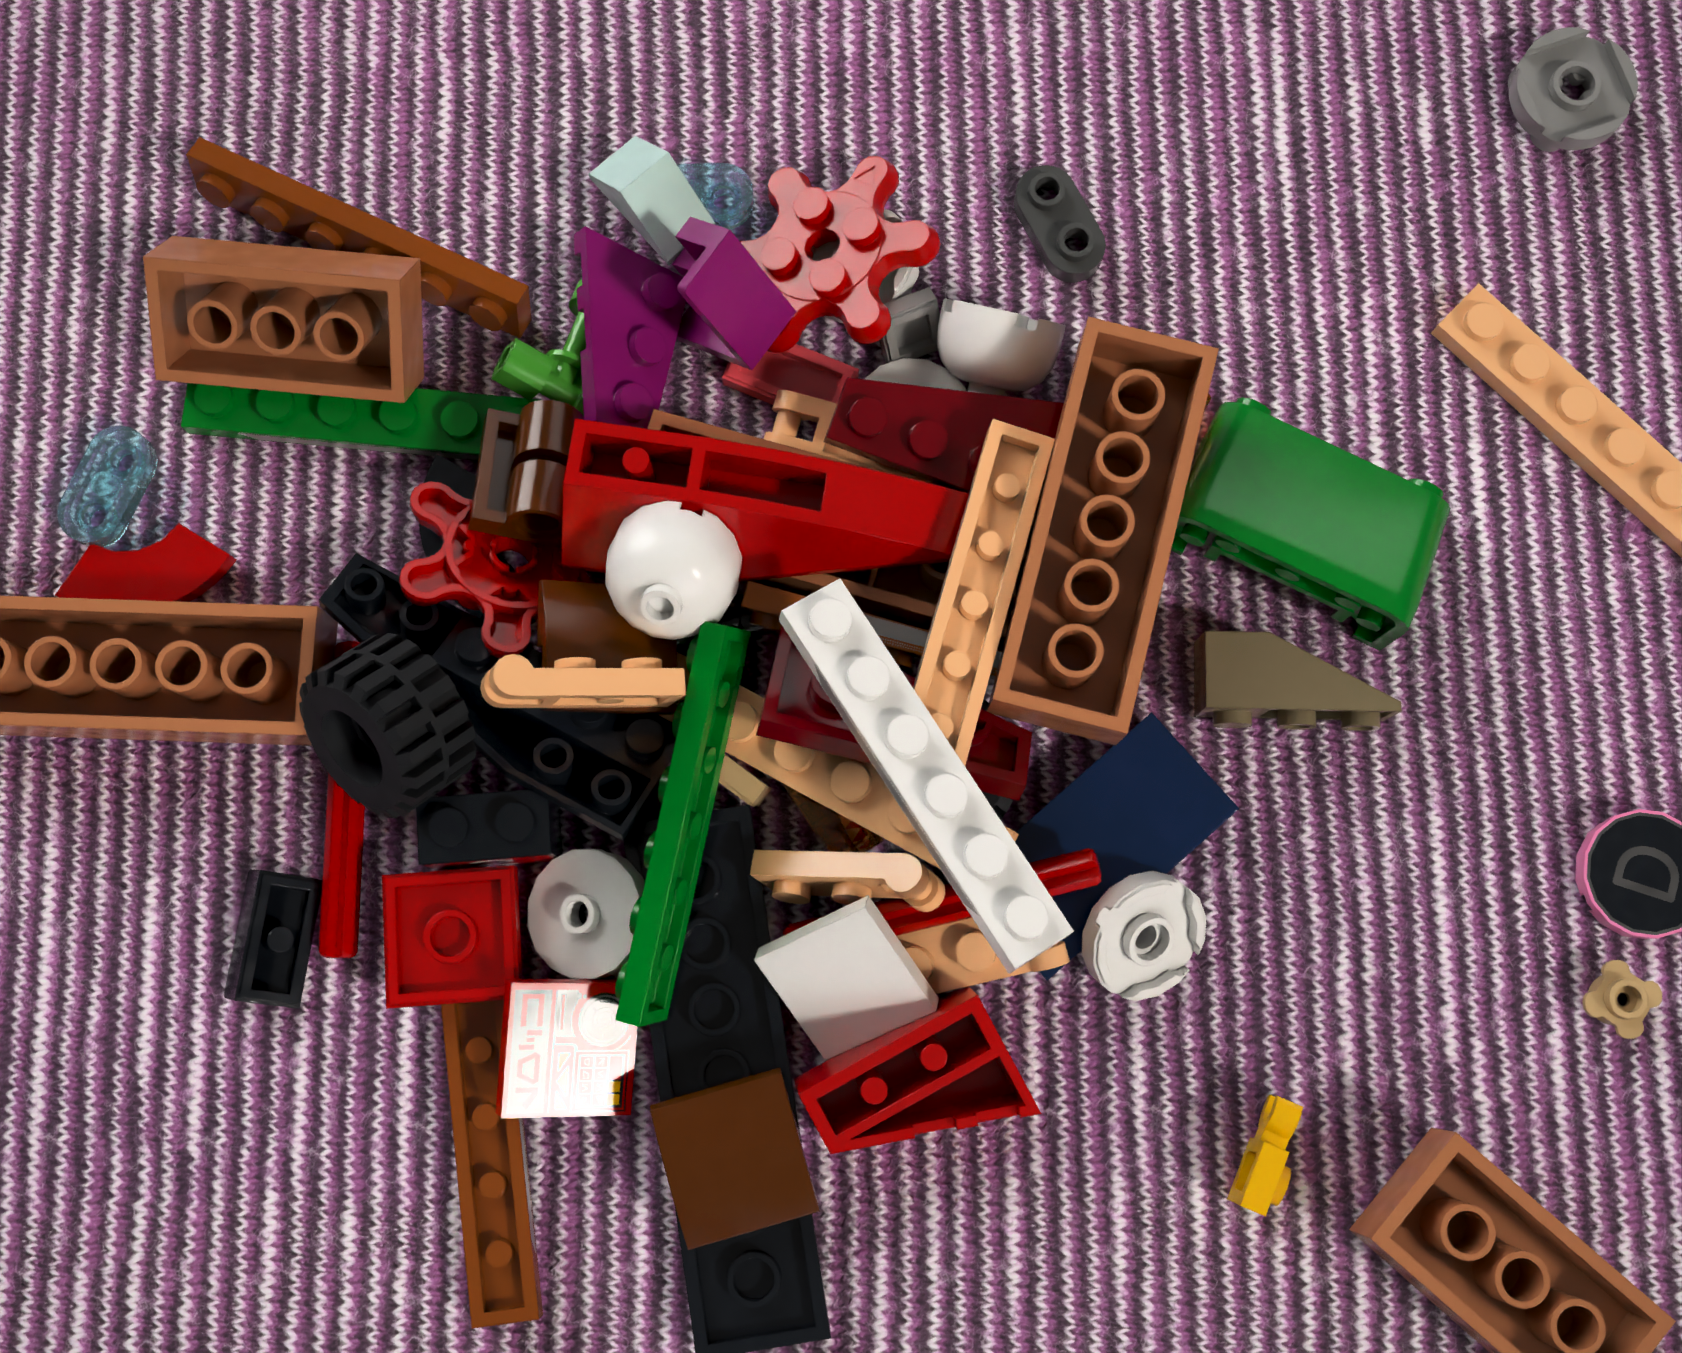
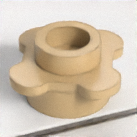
M1621 960L1608 961L1601 968L1602 975L1592 982L1588 992L1583 996V1008L1590 1017L1597 1018L1605 1024L1614 1026L1618 1036L1625 1039L1637 1038L1644 1031L1642 1021L1650 1008L1661 1004L1662 991L1654 981H1642L1633 975L1626 962ZM1620 993H1624L1628 999L1624 1006L1620 1005L1617 1001Z

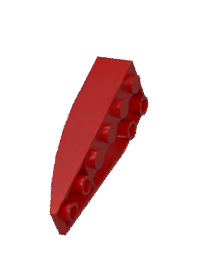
M575 418L563 481L561 564L566 568L606 573L607 552L623 519L643 505L667 500L682 502L680 509L693 511L702 516L703 510L714 514L734 534L742 555L739 582L949 562L969 493L851 464L772 448Z

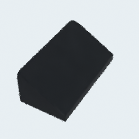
M249 870L224 991L225 998L241 1002L300 1008L322 893V880L264 870Z

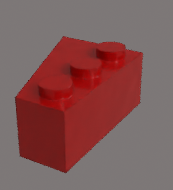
M969 986L955 989L940 997L935 1012L832 1057L794 1078L798 1095L830 1154L913 1139L917 1134L956 1127L957 1130L976 1127L979 1122L1016 1115L1022 1118L1041 1114L978 994Z

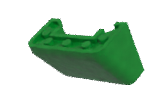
M1241 397L1236 402H1224L1216 411L1192 460L1171 551L1181 555L1189 543L1199 547L1207 545L1208 548L1204 557L1214 562L1222 554L1334 608L1330 617L1337 621L1343 622L1352 616L1357 625L1351 637L1379 651L1407 633L1418 609L1451 509L1449 504L1442 498L1444 495L1443 491L1425 480L1415 478L1406 480L1271 416L1272 413L1269 408L1256 400Z

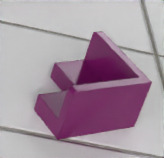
M690 217L675 236L684 249L672 263L683 276L677 290L690 305L681 318L677 339L682 343L753 370L794 316L796 310L730 229Z

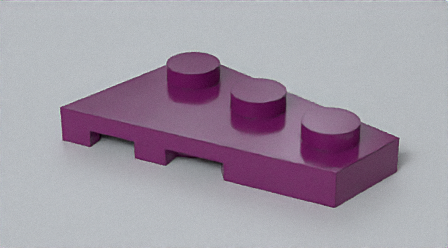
M585 226L574 234L575 256L581 257L582 286L577 288L578 312L584 313L586 349L580 352L584 420L648 429L653 410H659L686 302L677 290L678 284L683 277Z

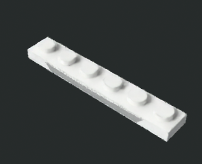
M839 578L781 610L779 622L1009 974L1073 933L1074 930L842 580Z

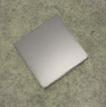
M930 287L884 303L889 309L892 318L890 329L879 340L886 363L902 358L916 359L938 351L937 332L940 312L937 298Z

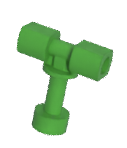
M580 279L569 301V308L576 316V319L563 349H552L545 355L515 338L503 350L491 379L528 400H531L540 393L551 400L567 403L579 410L584 417L580 352L586 349L584 313L578 312L577 288L582 286V279Z

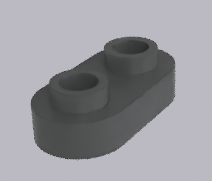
M1050 165L1037 166L1028 170L1020 178L1014 197V210L1045 267L1054 277L1070 283L1089 279L1099 269L1106 248L1105 237L1072 178L1065 171ZM1043 187L1050 188L1056 193V197L1051 200H1044L1037 195L1036 191ZM1070 238H1077L1085 244L1086 248L1081 251H1072L1066 246L1065 241Z

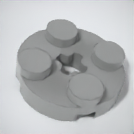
M1578 27L1553 30L1533 42L1509 75L1508 92L1512 112L1521 127L1530 134V139L1534 146L1546 152H1554L1559 149L1568 151L1584 150L1606 141L1621 126L1629 114L1630 105L1636 99L1638 80L1630 58L1618 44L1610 39L1605 44H1602L1594 38L1586 37L1590 30ZM1568 78L1572 86L1582 84L1585 92L1578 100L1567 97L1560 89L1563 85L1562 79Z

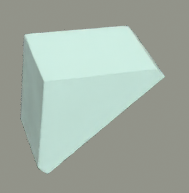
M637 136L630 139L589 173L592 182L668 265H671L684 249L675 236L690 217L715 225L712 217L670 153Z

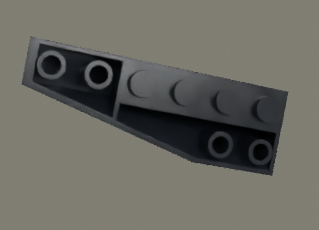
M357 553L320 597V607L359 643L379 633L382 636L391 633L398 635L403 641L406 639L412 641L419 646L424 654H429L439 664L442 671L450 677L456 686L457 692L469 711L468 717L474 725L476 738L473 739V742L477 748L476 750L507 778L620 840L625 839L652 817L661 804L658 799V786L664 770L671 764L676 741L672 732V722L654 714L541 711V708L493 707L485 701L480 690L481 680L484 675L499 660V658L494 657L488 652L482 641L481 629L484 621L447 601H441L430 606H418L409 602L401 590L400 576ZM528 645L526 649L518 654L528 659L533 668H542V652Z

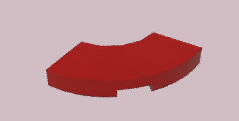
M178 523L162 540L140 550L112 551L91 543L55 596L59 598L190 602L214 586L229 571L237 559Z

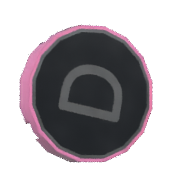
M1637 809L1611 816L1587 833L1576 855L1575 881L1580 896H1585L1587 904L1592 909L1589 910L1590 913L1601 925L1621 936L1640 939H1657L1682 932L1681 821L1664 812Z

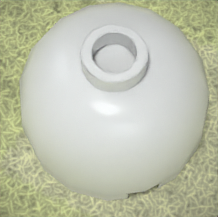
M944 298L938 322L937 346L940 359L949 373L963 381L969 382L968 392L1004 396L1005 391H1027L1045 379L1053 369L1060 352L1066 326L1039 318L1038 320L1029 319V317L1014 312Z
M667 500L643 505L623 519L607 552L605 585L617 612L633 628L651 637L675 640L699 634L700 625L705 621L711 623L720 621L737 593L742 567V555L734 534L717 516L706 510H703L702 516L693 511L680 509L682 502Z

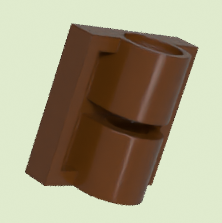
M555 400L533 401L525 405L520 414L488 408L482 432L468 530L562 548L563 481L575 418L584 420L579 410L567 403Z

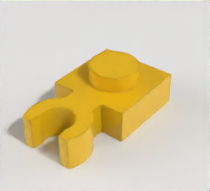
M1268 1095L1260 1115L1256 1135L1254 1138L1250 1137L1227 1200L1265 1217L1270 1204L1275 1206L1280 1204L1287 1191L1291 1177V1168L1285 1166L1290 1153L1286 1151V1147L1299 1123L1303 1106L1279 1096Z

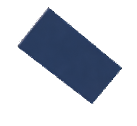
M1152 712L1136 725L1117 745L1110 748L1016 831L1019 836L1015 843L1029 863L1086 848L1093 849L1097 855L1102 873L1101 882L1098 885L1052 896L1054 902L1074 930L1073 933L1062 940L1065 942L1069 960L1082 950V932L1093 906L1110 887L1133 874L1148 871L1167 874L1239 810L1238 806ZM1064 965L1038 971L1037 973L1044 981H1048Z

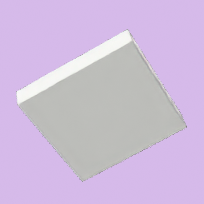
M869 895L759 947L754 958L758 967L825 1061L929 1015L937 1009L939 997Z

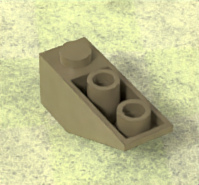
M1205 631L1194 642V717L1213 718V726L1217 728L1251 727L1252 718L1277 719V728L1285 730L1316 728V720H1341L1342 730L1372 731L1381 728L1380 721H1385L1402 711L1401 701L1271 632Z

